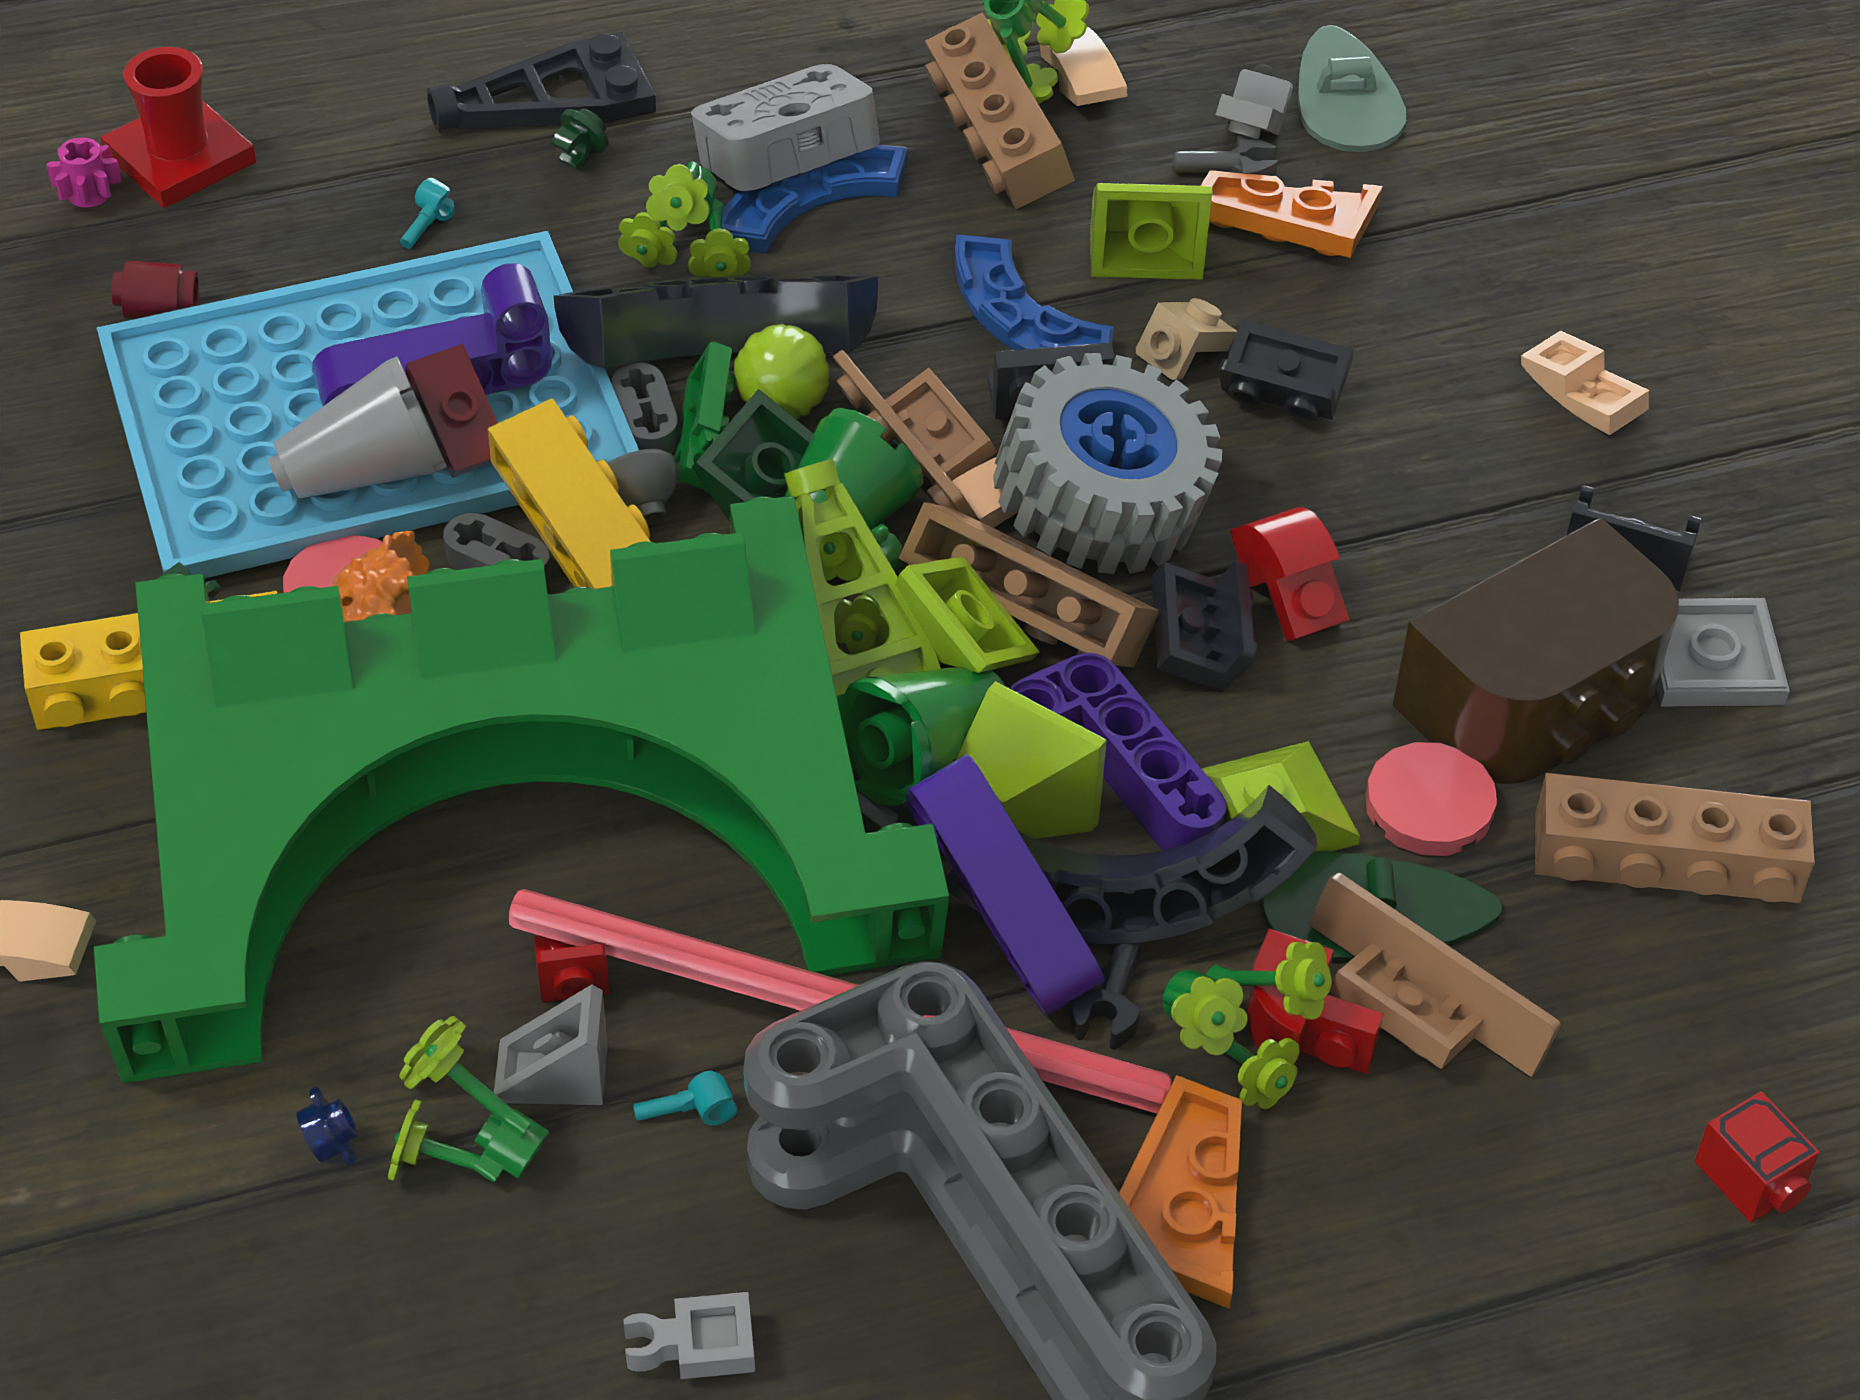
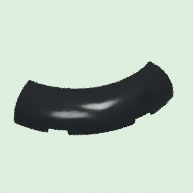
M815 274L812 278L777 280L776 286L771 275L645 282L642 287L623 288L612 291L610 288L601 287L554 295V309L559 331L570 350L585 363L603 369L657 359L702 355L709 343L713 341L732 348L731 353H738L752 334L761 332L768 326L779 324L796 326L812 334L823 346L824 352H839L843 350L845 353H850L862 345L871 331L877 311L878 276Z
M1270 785L1248 807L1216 830L1189 843L1163 851L1117 856L1087 854L1059 848L1018 831L1084 941L1097 944L1146 942L1171 938L1205 928L1213 924L1215 919L1238 910L1252 900L1256 902L1265 897L1290 877L1318 846L1316 834L1307 820L1285 797ZM951 867L945 876L948 893L977 910Z

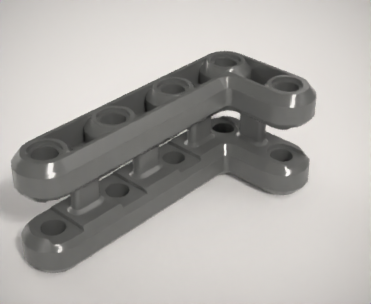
M918 962L902 966L778 1020L756 1034L746 1049L743 1067L744 1089L750 1106L759 1115L749 1131L747 1168L753 1186L765 1199L784 1208L806 1210L825 1205L895 1172H905L914 1182L1052 1400H1204L1213 1383L1216 1366V1341L1208 1322L981 990L963 971L945 963ZM924 1015H929V1016H935V1017H923V1016H924ZM806 1072L807 1074L793 1075L791 1073ZM796 1152L810 1153V1155L803 1157L793 1156L791 1154Z

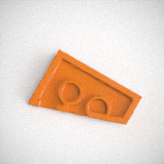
M1211 170L1201 186H1212L1209 219L1212 224L1224 228L1236 227L1255 232L1271 241H1288L1311 247L1323 255H1341L1351 258L1379 206L1383 187L1363 184L1361 194L1333 191V181L1313 180L1311 187L1293 188L1284 187L1283 182L1276 176Z
M1176 1075L1119 1194L1186 1292L1230 1309L1233 1289L1232 1270L1236 1229L1235 1211L1242 1100Z

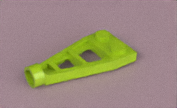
M833 459L785 473L784 476L790 495L795 497L836 696L845 693L848 688L847 685L860 678L941 669L935 649L895 585L898 579L897 575L843 483H840ZM824 490L828 498L823 503L814 502L811 493ZM839 532L845 534L851 540L862 565V575L857 580L832 586L824 578L819 545L826 535ZM853 594H863L870 597L876 603L888 624L889 636L887 641L879 647L850 655L841 651L836 643L834 612L836 606L843 598Z

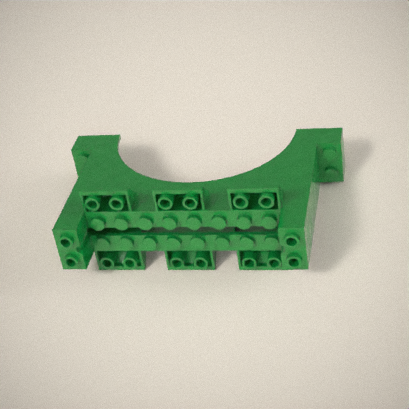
M757 497L744 503L730 504V534L705 533L693 539L664 543L644 541L634 543L627 548L611 549V587L596 589L575 587L563 593L548 595L543 559L528 561L507 559L491 566L460 570L439 568L426 574L407 576L412 613L402 615L380 613L371 615L364 620L345 622L339 586L324 588L303 586L286 593L256 597L235 595L227 597L222 601L210 603L203 573L186 576L182 574H167L156 580L135 582L166 936L152 938L147 935H129L116 940L114 944L94 946L99 1023L121 1082L127 1083L263 1062L262 1024L265 998L273 967L291 926L305 903L323 880L354 850L376 833L401 818L450 797L504 784L573 782L607 787L641 796L669 807L699 823L740 855L771 890L790 922L801 948L806 970L828 976L940 959L942 956L949 893L933 824L913 826L908 823H895L887 825L877 832L865 833L795 497Z

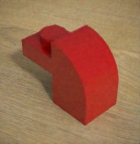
M1296 507L1229 530L1239 562L1248 566L1249 587L1267 582L1286 641L1350 620L1331 565V561L1340 559L1338 551L1329 532L1313 512L1304 507Z
M1268 929L1255 960L1253 971H1276L1279 963L1287 960V948L1291 943L1301 942L1305 945L1308 941ZM1323 947L1326 952V964L1331 969L1334 950ZM1250 986L1246 1011L1247 1028L1258 1050L1262 1043L1268 1039H1274L1279 1043L1285 1038H1291L1299 1045V1055L1294 1063L1295 1066L1301 1052L1318 1057L1324 1063L1334 1067H1347L1365 1074L1368 1073L1376 1052L1384 1013L1327 995L1324 998V1008L1321 1015L1314 1020L1304 1019L1300 1014L1289 1015L1285 1011V995L1280 993L1277 987Z

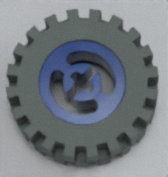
M1085 353L1080 366L1075 364L1071 356L1056 360L1053 371H1050L1044 365L1034 373L1030 384L1027 382L1024 384L994 463L997 464L993 475L994 488L1003 489L998 502L1004 514L1018 511L1013 526L1023 537L1033 531L1038 533L1041 537L1037 548L1049 556L1058 547L1070 553L1066 564L1082 569L1087 558L1097 561L1098 573L1114 574L1119 562H1125L1129 573L1144 571L1150 558L1159 566L1163 562L1170 560L1174 549L1180 552L1188 542L1219 474L1217 471L1222 462V449L1215 447L1220 435L1216 424L1203 425L1209 411L1200 400L1189 405L1184 401L1189 389L1177 379L1168 387L1159 381L1162 370L1148 364L1145 372L1141 373L1130 369L1132 358L1116 355L1113 365H1105L1102 362L1101 353Z

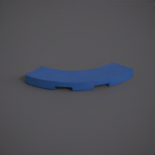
M877 145L871 149L782 179L765 187L750 191H739L724 207L721 216L722 227L730 231L733 239L744 238L749 244L748 252L766 254L776 235L788 223L817 206L852 197H897L907 166L908 148Z
M956 235L955 271L961 294L977 320L1006 346L1013 350L1109 342L1112 344L1114 326L1083 321L1062 313L1049 305L1041 307L1026 293L1025 283L1016 271L1012 259V240Z

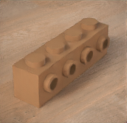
M983 13L925 40L933 62L925 65L927 74L938 95L945 91L948 92L949 95L943 99L955 125L959 127L966 123L968 126L962 132L974 158L979 160L986 157L988 162L983 163L982 167L995 194L1005 190L1015 209H1018L1075 181L1061 141Z
M924 502L899 556V559L911 565L964 557L1011 616L1025 622L1022 629L1025 633L1051 645H1056L1058 640H1061L1077 648L1076 655L1083 653L1098 654L1109 659L1115 666H1135L1160 612L951 507Z
M1546 773L1535 813V875L1560 877L1570 881L1589 880L1626 884L1635 888L1654 887L1691 891L1701 895L1719 894L1756 898L1766 902L1784 901L1800 903L1815 863L1811 801Z

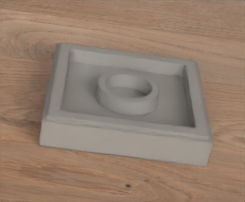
M1765 598L1678 599V614L1657 684V693L1661 707L1769 706L1786 704L1790 690Z

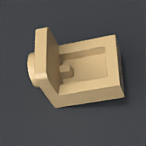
M1192 298L1190 302H1158L1136 347V354L1152 366L1162 370V373L1171 380H1181L1196 352L1228 351L1237 331L1220 319L1222 313L1217 307L1204 300Z

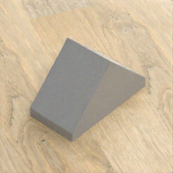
M590 985L500 1039L494 1094L505 1103L603 1105L608 1052L603 991L594 985Z

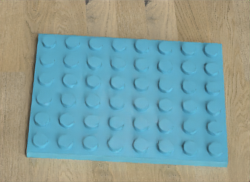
M548 231L97 327L100 345L163 573L180 561L191 575L203 573L205 579L294 558L308 545L351 535L380 538L385 535H392L395 532L409 531L448 522L454 517L465 513L482 514L519 505L493 464L454 478L451 477L448 468L435 474L299 499L293 488L282 492L268 462V458L278 454L274 442L323 407L312 372V362L319 352L335 344L484 314L481 292L482 281L487 273L495 267L504 264L516 263L523 265L532 273L548 316L552 365L546 377L535 384L486 395L497 422L500 423L553 398L565 417L573 415L577 418L588 440L587 449L596 462L603 459L608 463L619 456L638 451L639 449L606 370L585 363L570 350L559 331L554 309V295L573 292Z

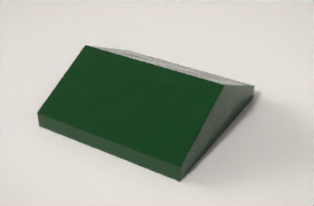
M758 389L697 460L692 469L725 517L730 521V504L744 503L757 497L782 498L785 496L788 486L784 474L798 469L813 437V433Z

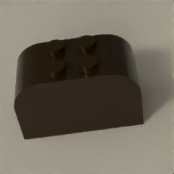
M1600 517L1409 621L1392 706L1430 743H1442L1457 748L1465 755L1480 762L1494 783L1511 784L1528 781L1542 775L1562 762L1566 764L1573 763L1581 758L1590 746L1607 736H1619L1625 733L1650 707L1678 614L1679 600L1675 587L1657 566Z

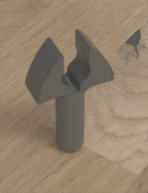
M1238 135L1236 148L1232 151H1176L1173 155L1172 166L1176 173H1209L1211 170L1276 176L1278 160H1275L1276 147L1258 138Z

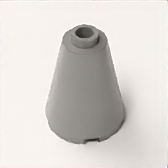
M398 356L382 363L276 440L274 446L278 454L268 458L269 465L282 492L293 488L299 499L435 474L447 468Z

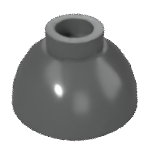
M644 449L624 454L607 463L617 480L619 496L627 507L633 504L640 510L648 526L659 523L667 517L665 505L673 495L677 474L675 459L672 454L660 449Z

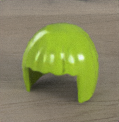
M772 325L766 327L761 332L752 334L745 343V346L739 351L738 357L734 362L735 386L740 399L746 404L759 389L796 420L802 416H808L812 408L822 401L830 384V368L825 359L826 355L823 351V346L812 334L792 325Z

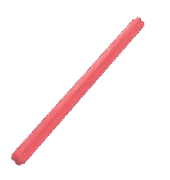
M526 889L517 891L509 910V924L515 929L574 946L603 944L606 955L799 1011L859 986ZM924 1015L923 1017H935V1016ZM1006 1027L1042 1081L1156 1114L1159 1112L1172 1085L1171 1076L1167 1073Z

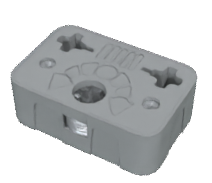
M832 64L816 65L702 104L695 107L691 112L700 164L723 179L729 186L740 191H750L765 187L782 179L871 149L880 143L873 89Z

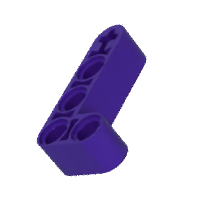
M513 263L495 267L487 273L481 287L484 314L335 344L323 349L312 362V372L322 405L325 406L391 358L398 356L405 371L408 362L462 343L485 395L521 388L539 382L546 377L551 369L552 354L548 316L531 271L523 265Z
M1094 653L1075 655L1020 679L1010 687L1011 690L1107 739L1103 778L1162 851L1189 843L1224 825L1226 801L1222 793L1115 664L1106 657Z
M968 754L908 788L905 799L918 826L933 824L938 848L940 847L1029 996L1044 1016H1049L1105 982L1103 973L1086 942L983 773Z

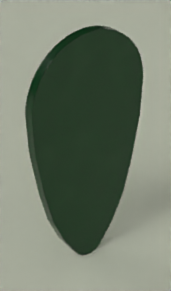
M1328 851L1313 852L1290 877L1263 897L1262 901L1263 916L1269 929L1308 942H1317L1323 947L1334 950L1332 963H1348L1355 956L1311 927L1309 922L1328 879L1336 873L1343 874L1448 946H1453L1477 936L1499 920L1502 910L1501 902L1496 895L1472 881L1449 872L1371 855Z

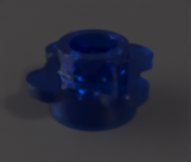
M317 1086L310 1089L309 1094L313 1104L296 1113L299 1127L309 1148L321 1163L341 1154L347 1165L356 1161L355 1155L348 1141L358 1137V1130L348 1108L341 1099L328 1103Z

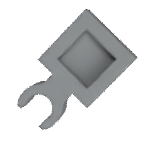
M748 1292L674 1299L676 1318L660 1319L647 1313L632 1314L623 1319L625 1339L646 1337L652 1340L646 1347L625 1348L627 1368L632 1371L652 1370L665 1361L679 1359L680 1379L755 1372Z

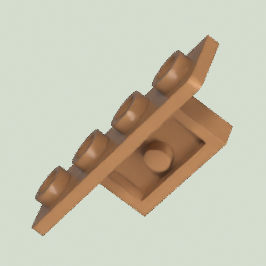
M843 350L835 354L833 358L844 374L836 380L839 388L856 409L864 403L871 410V413L867 416L886 428L885 432L881 435L884 441L889 444L895 439L899 445L902 442L911 451L921 467L923 477H926L932 484V487L926 492L933 503L954 508L978 520L964 495L952 480L981 465L995 455L997 450L990 438L933 371L927 368L884 400Z
M1336 873L1328 879L1309 925L1355 956L1337 972L1331 985L1330 993L1339 999L1384 1013L1381 1028L1406 1044L1414 1053L1426 1058L1440 1069L1475 1038L1531 1078L1538 1072L1560 1029V1022L1555 1017L1343 874Z

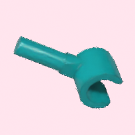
M435 178L424 180L416 191L415 203L422 210L400 239L401 245L407 249L413 247L426 228L435 219L446 221L454 214V202L448 198L450 194L449 187Z
M705 1071L697 1075L689 1083L688 1090L680 1091L675 1095L633 1104L637 1121L678 1111L686 1112L696 1108L705 1124L719 1125L730 1120L737 1113V1106L726 1080L714 1071Z

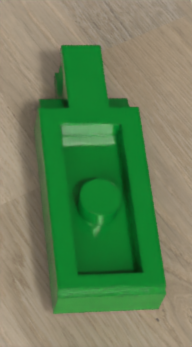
M715 341L709 343L687 378L675 460L680 462L677 481L703 489L706 493L709 492L692 467L729 424V417L723 415V408L728 402L735 384V376L729 373L732 348Z

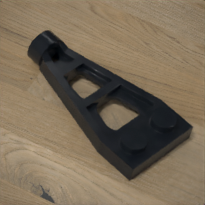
M623 32L599 34L593 38L573 41L458 86H451L448 83L427 88L428 108L433 125L437 131L458 126L460 129L561 125L560 116L566 109L577 111L582 108L596 114L604 123L656 112V94ZM565 72H579L590 92L589 95L581 98H553L548 96L543 82ZM524 86L532 102L495 104L492 97Z

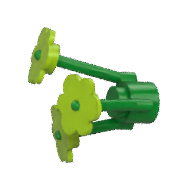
M455 1016L449 1017L446 1021L442 1019L437 1020L424 1032L419 1043L414 1045L404 1058L406 1064L402 1068L399 1077L405 1082L404 1085L409 1090L426 1077L431 1078L435 1083L446 1074L492 1113L474 1143L485 1150L481 1156L426 1138L429 1124L419 1121L422 1101L415 1099L405 1117L401 1131L395 1135L394 1139L397 1144L392 1155L388 1180H396L404 1162L416 1165L421 1153L474 1170L492 1183H495L503 1170L519 1179L549 1134L547 1129L515 1108L509 1107L458 1062L464 1049L457 1043L466 1025Z

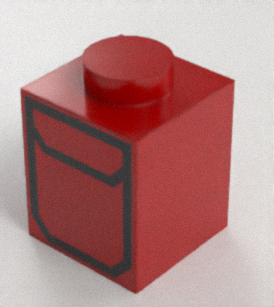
M1761 1091L1708 1122L1694 1162L1752 1223L1773 1209H1776L1779 1213L1787 1212L1806 1197L1812 1186L1808 1180L1820 1152Z

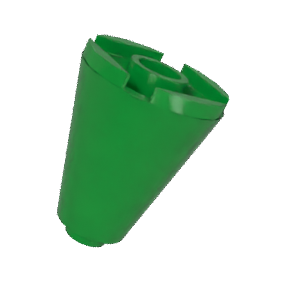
M836 408L819 422L798 469L833 459L840 483H843L867 526L872 530L915 497L924 482L922 470L911 451L902 442L894 450L881 438L886 428L876 420L854 410ZM789 489L787 490V492H786V494H785L784 497H790V496H791V495H790V492H789ZM824 490L811 493L812 500L816 503H823L828 498Z
M953 667L864 677L847 685L848 688L845 693L836 697L850 763L860 779L854 781L855 787L860 793L878 804L898 806L906 802L905 797L908 788L955 761L987 690L995 681L1004 685L1003 681L992 670L977 673L964 667Z

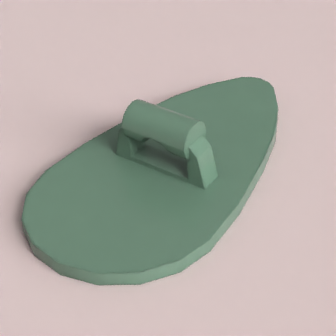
M1327 25L1319 28L1307 43L1302 55L1299 72L1298 106L1300 120L1308 134L1324 145L1341 151L1368 152L1383 149L1397 141L1406 127V107L1397 87L1382 64L1369 48L1341 27Z

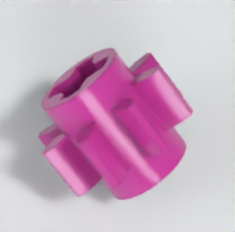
M81 137L66 141L57 149L60 161L47 163L51 186L57 188L59 200L69 199L72 204L78 207L86 208L102 204L111 197L109 184L121 182L118 161L111 157L110 147L107 144L100 146L98 142L90 138Z

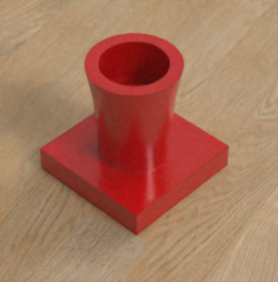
M178 47L149 49L136 55L127 63L123 76L140 118L100 136L102 146L107 144L110 147L111 157L117 159L119 168L163 209L257 162L254 145L202 100L203 66L201 60L194 53Z

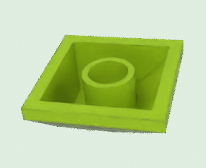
M1097 183L1093 189L1090 225L1091 277L1203 280L1212 186Z
M964 557L908 565L899 574L895 585L935 649L940 663L964 667L970 671L980 673L1031 661L1040 653Z
M995 681L987 690L955 761L968 754L983 773L1016 829L1034 839L1090 832L1099 823L1107 739Z
M1309 741L1202 768L1226 801L1224 824L1248 807L1270 785L1302 814L1315 832L1318 846L1314 852H1332L1359 844L1360 835Z

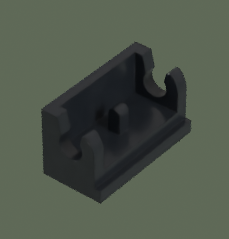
M1582 485L1579 500H1576L1572 511L1567 535L1601 517L1669 578L1675 590L1680 592L1702 518L1690 515L1684 534L1642 523L1643 521L1638 519H1627L1590 508L1595 488Z

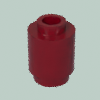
M127 260L123 272L115 271L113 274L112 304L113 306H122L124 318L132 319L198 306V271L185 270L183 264Z

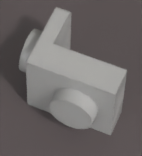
M1243 69L1240 72L1233 97L1225 94L1221 95L1216 115L1230 122L1227 131L1255 139H1259L1261 131L1279 135L1293 85L1287 80Z

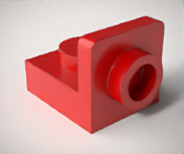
M533 934L542 1003L565 1001L590 985L601 989L603 995L610 994L606 952L603 944L574 946Z

